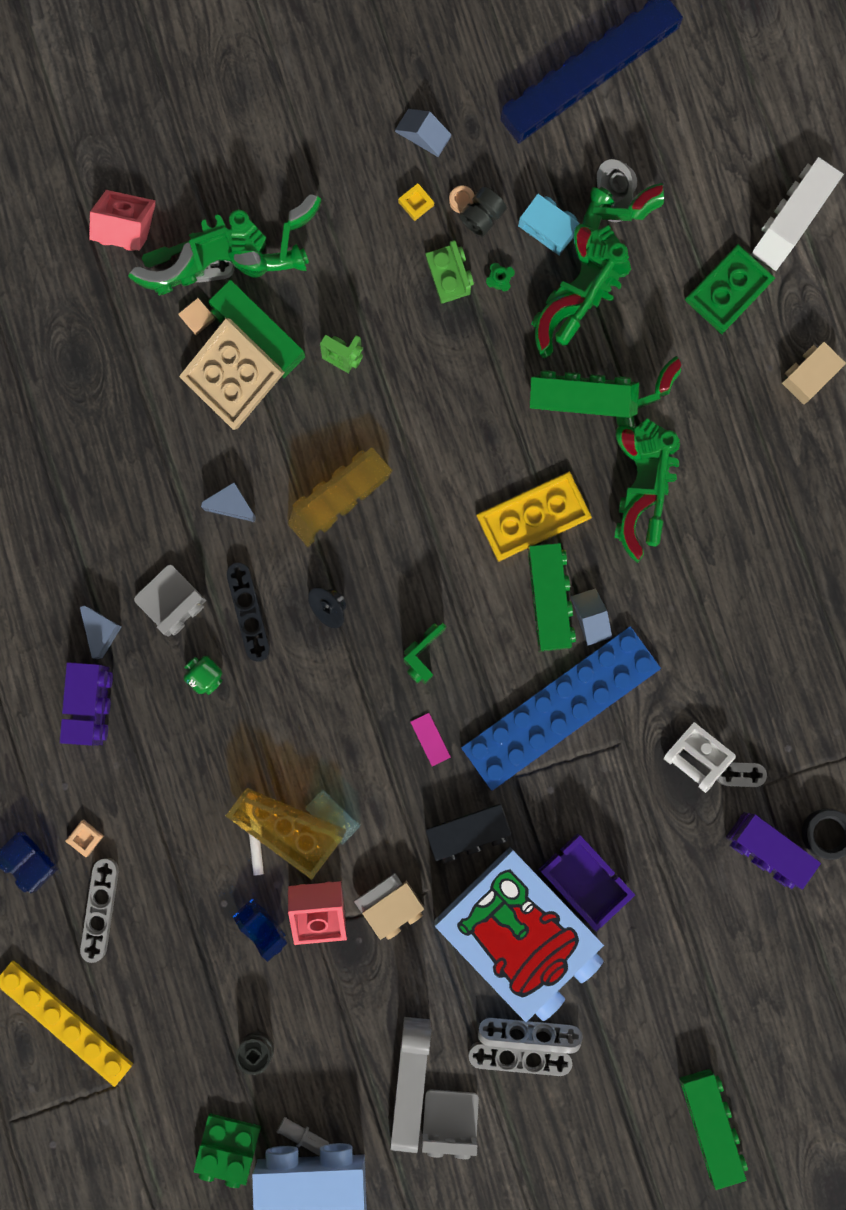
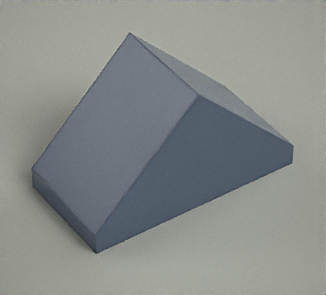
M408 109L395 129L396 133L439 157L451 138V133L430 111Z
M235 483L209 497L201 505L208 512L255 522L256 519Z
M596 588L571 596L587 646L612 638L608 612Z
M87 606L80 607L91 656L93 659H101L115 639L121 626Z

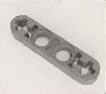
M111 858L97 861L92 870L80 948L82 958L89 963L101 960L107 951L119 873L117 862ZM105 863L108 864L109 869H112V873L106 876L105 883L111 882V886L106 884L97 885V881H103L104 874L99 871V868L105 866ZM103 889L108 893L109 899L106 904H99L95 900L97 890ZM94 916H100L104 919L105 925L100 931L94 930L91 926V919ZM89 934L93 936L103 935V939L98 938L96 940V948L100 949V952L95 954L94 957L91 956L92 953L87 951V947L93 945L94 937L89 938Z
M497 1018L483 1020L478 1030V1039L486 1046L568 1054L577 1052L583 1039L582 1032L572 1025ZM488 1028L493 1029L494 1034L491 1037L488 1036ZM502 1029H506L504 1038H501ZM513 1029L521 1030L524 1038L514 1040L509 1032ZM542 1031L550 1035L551 1040L545 1043L540 1042L536 1034ZM556 1033L559 1034V1036H558V1039H559L558 1043H554V1042H555V1038H556ZM567 1035L572 1036L573 1044L568 1043Z
M481 1042L472 1044L468 1052L470 1063L479 1069L564 1076L572 1068V1059L568 1053L491 1047ZM482 1048L484 1054L492 1055L491 1049H496V1063H491V1057H483L482 1062H478L477 1057L473 1056V1053H478V1050ZM506 1050L511 1051L515 1057L514 1061L509 1065L502 1064L499 1060L500 1054ZM530 1053L540 1055L541 1062L538 1066L530 1067L527 1065L526 1057ZM545 1054H549V1060L554 1061L558 1060V1056H562L567 1064H563L561 1069H557L556 1064L548 1063L549 1068L546 1069L544 1068L546 1064Z

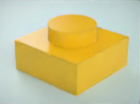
M418 183L398 199V203L414 221L434 206V201Z

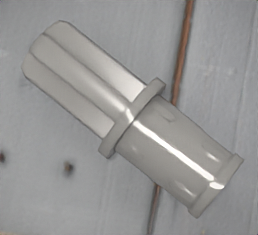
M287 1117L283 1118L277 1129L278 1134L280 1133L297 1143L296 1146L298 1148L302 1146L320 1156V1147L329 1144L328 1141L310 1132L309 1127L303 1128L287 1119Z

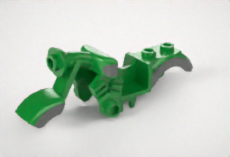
M309 195L301 205L289 212L288 223H284L280 253L262 254L266 246V236L249 220V216L245 211L238 209L230 215L231 229H227L221 216L216 215V227H209L206 220H203L201 222L203 232L189 234L191 240L171 248L164 246L143 254L142 261L144 266L150 269L170 261L172 256L181 253L177 262L169 269L156 272L142 267H135L128 277L143 288L155 290L160 296L173 291L172 287L181 283L183 286H187L197 282L196 277L203 276L205 269L218 260L230 261L237 269L250 277H260L267 271H281L292 268L299 271H307L305 264H308L309 260L304 248L299 250L297 244H295L292 250L287 251L290 230L298 229L308 223L315 216L322 200L318 196Z

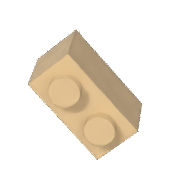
M825 342L818 348L813 345L803 355L806 360L800 366L795 363L785 373L788 378L782 384L803 404L807 403L846 364Z
M406 880L400 887L362 912V914L380 940L384 937L389 940L401 932L399 928L407 921L411 925L423 916L421 912L424 910V905Z

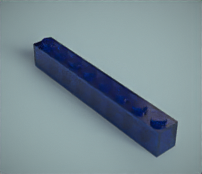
M649 0L644 5V9L638 13L632 12L619 27H611L601 40L590 42L577 57L573 55L568 58L562 68L547 73L543 81L537 86L535 84L529 86L523 92V96L516 101L515 99L508 101L502 108L501 122L517 143H521L678 30L683 16L670 0Z

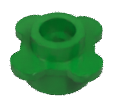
M493 263L490 266V277L486 279L487 286L504 292L508 291L511 287L510 279L515 274L512 267H502L499 263Z

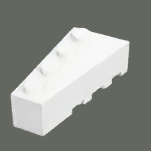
M819 157L812 166L807 164L799 175L803 180L801 183L794 182L787 192V195L790 196L788 201L782 199L774 211L778 216L775 219L772 217L768 219L762 228L765 234L751 255L777 271L844 174Z

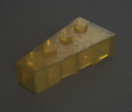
M370 448L367 452L363 450L358 452L351 459L352 463L349 466H340L332 474L333 478L327 483L324 480L313 488V494L308 498L302 496L292 505L294 509L292 510L288 525L307 547L315 542L314 537L317 532L322 530L325 533L338 520L337 515L345 516L357 505L358 502L356 500L358 498L363 501L389 478L393 470L373 448Z
M248 788L240 795L226 815L227 818L311 880L343 839L347 831L344 828Z

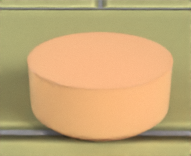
M457 186L450 193L449 204L455 212L461 213L468 203L473 204L472 199L475 195L469 187Z

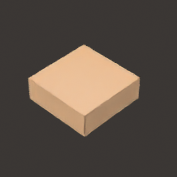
M199 298L178 314L195 335L215 320L214 316Z
M82 820L67 838L66 842L83 856L88 857L104 835L85 820Z

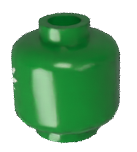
M194 656L184 666L187 671L183 679L197 694L206 693L209 695L223 681L221 679V668L208 656H203L199 659Z

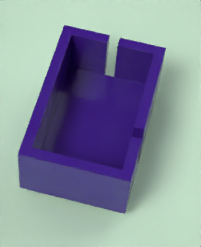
M67 663L62 714H73V720L62 719L60 743L94 746L103 745V740H107L108 725L105 724V715L109 714L111 705L110 698H107L108 688L112 687L113 673L109 672L110 667L94 664Z
M743 812L726 836L732 842L729 845L741 855L752 856L751 862L768 873H775L772 878L790 889H793L795 886L803 890L821 865L818 860L755 814Z
M577 833L560 849L563 852L561 856L555 853L539 870L597 932L635 894L615 875V872L582 836Z

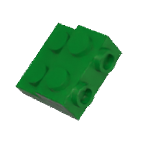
M210 1113L199 1148L194 1173L199 1174V1179L208 1182L214 1181L215 1178L225 1180L224 1184L231 1188H240L241 1184L246 1185L261 1126Z

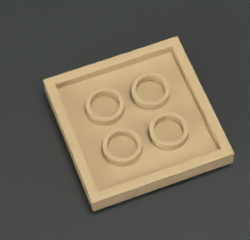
M228 318L223 321L179 377L235 430L240 427L285 372Z

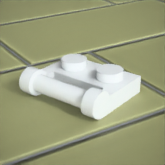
M694 722L667 752L664 760L669 764H675L699 784V788L706 793L736 758V755ZM684 749L707 767L710 773L707 776L703 775L679 754Z

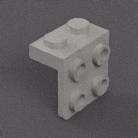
M172 565L166 566L134 598L135 603L158 625L157 628L168 637L171 634L174 636L180 632L185 626L184 622L190 616H196L204 608L202 604L207 601Z
M428 1090L426 1092L422 1152L427 1153L430 1157L437 1158L443 1157L444 1154H453L458 1159H470V1156H477L476 1136L479 1097L476 1093Z

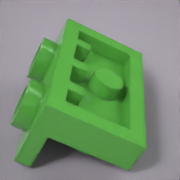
M453 240L450 241V246L425 253L441 304L470 295L471 286L474 285L470 270L465 271L463 262L466 261L462 246L457 247L456 241Z
M325 335L320 343L322 359L348 374L352 367L356 369L363 358L361 354L363 347H361V337L356 335L350 346L346 347L347 344L342 339L336 336L330 338Z

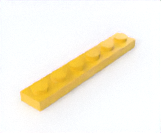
M12 961L0 975V989L112 1086L115 1087L134 1065L15 961Z

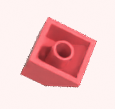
M106 190L90 211V240L97 241L102 245L120 246L129 251H140L148 237L155 200Z
M341 881L288 886V914L294 945L347 940Z

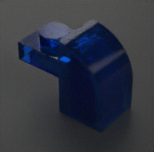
M251 899L233 916L239 930L254 942L261 957L267 962L280 953L287 944L284 938L286 934L282 928L255 900Z

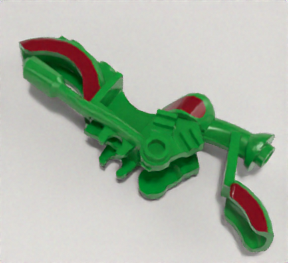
M663 183L655 184L642 190L631 201L628 209L611 208L615 205L612 199L613 195L603 187L599 189L592 187L590 194L591 203L586 211L583 222L577 225L573 232L576 252L582 263L581 272L570 284L562 281L558 291H553L548 297L544 310L538 312L531 323L535 329L537 349L542 358L552 355L554 350L552 343L553 333L556 326L564 318L568 317L555 337L556 341L561 345H568L581 326L580 320L588 309L590 310L593 305L598 307L601 298L608 301L613 300V295L608 293L612 290L611 286L621 289V283L618 281L619 278L627 276L631 271L627 247L620 243L609 225L599 229L601 220L632 221V219H645L650 212L664 204Z
M677 356L672 358L659 373L655 384V394L638 399V409L661 401L660 397L670 393L673 382L681 373V362ZM634 416L630 418L616 417L617 429L615 435L621 450L630 459L635 461L638 473L631 488L627 489V497L621 498L619 513H623L622 524L617 523L615 538L622 542L627 554L636 563H639L644 552L636 537V523L639 516L655 504L654 515L649 519L645 542L648 546L654 547L660 544L664 523L661 518L664 497L669 493L668 482H675L677 480V475L669 473V468L672 466L679 467V460L669 457V455H673L679 450L680 439L675 432L665 430L649 419H646L635 428Z

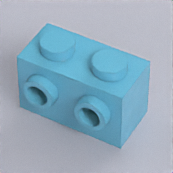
M537 194L520 217L518 227L560 256L572 240L574 228L580 223L577 222V218L568 211L563 212L556 207V203L547 196L542 197Z

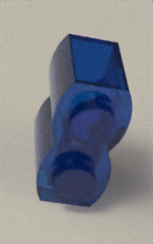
M23 831L17 832L0 849V869L5 873H12L16 878L15 884L23 892H36L59 870L55 863Z

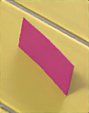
M429 713L411 721L413 729L432 766L451 758Z

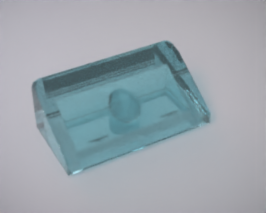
M324 789L305 807L342 845L361 826Z

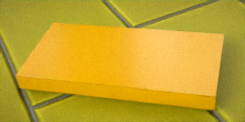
M570 471L476 515L498 562L592 518Z

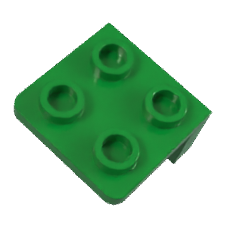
M434 623L424 633L425 639L420 644L415 641L404 651L406 655L404 663L409 667L407 673L417 684L420 681L426 684L433 677L431 671L417 656L445 631L447 626L444 623L439 626Z

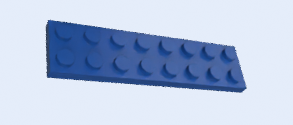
M630 626L461 747V749L492 791L655 674L661 667Z

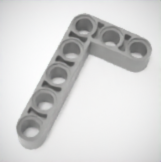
M404 1017L391 1139L392 1151L418 1152L427 1055H429L431 1040L430 1019Z

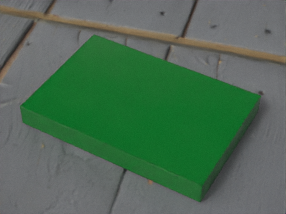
M737 244L686 297L685 301L718 332L723 334L774 281L775 277Z

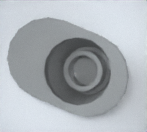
M610 159L604 161L597 171L598 189L603 187L613 195L612 199L615 205L611 208L628 209L637 187V177L633 169L627 166L626 163ZM608 220V221H611V222H620L621 220Z

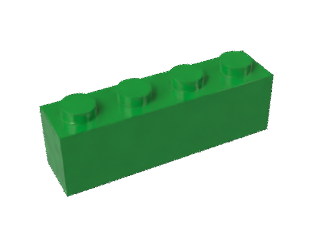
M231 280L209 300L212 308L210 313L220 323L230 318L285 372L282 375L283 378L305 358L304 351Z
M547 370L540 371V375L531 377V409L627 418L636 415L638 412L639 382H631L630 377H615V380H605V375H590V378H580V373H565V376H556V371Z
M561 543L529 546L527 550L538 651L572 648V643L576 642L574 627H570L569 617L573 616L572 602L567 601L566 591H570L569 576L564 575L563 565H567L566 550H561Z
M707 1069L679 1078L711 1184L715 1190H719L747 1181L744 1171H747L748 1167L743 1154L739 1155L736 1145L740 1144L735 1128H730L728 1118H732L728 1103L726 1101L722 1102L720 1092L724 1091L720 1077L718 1075L714 1076L712 1071Z

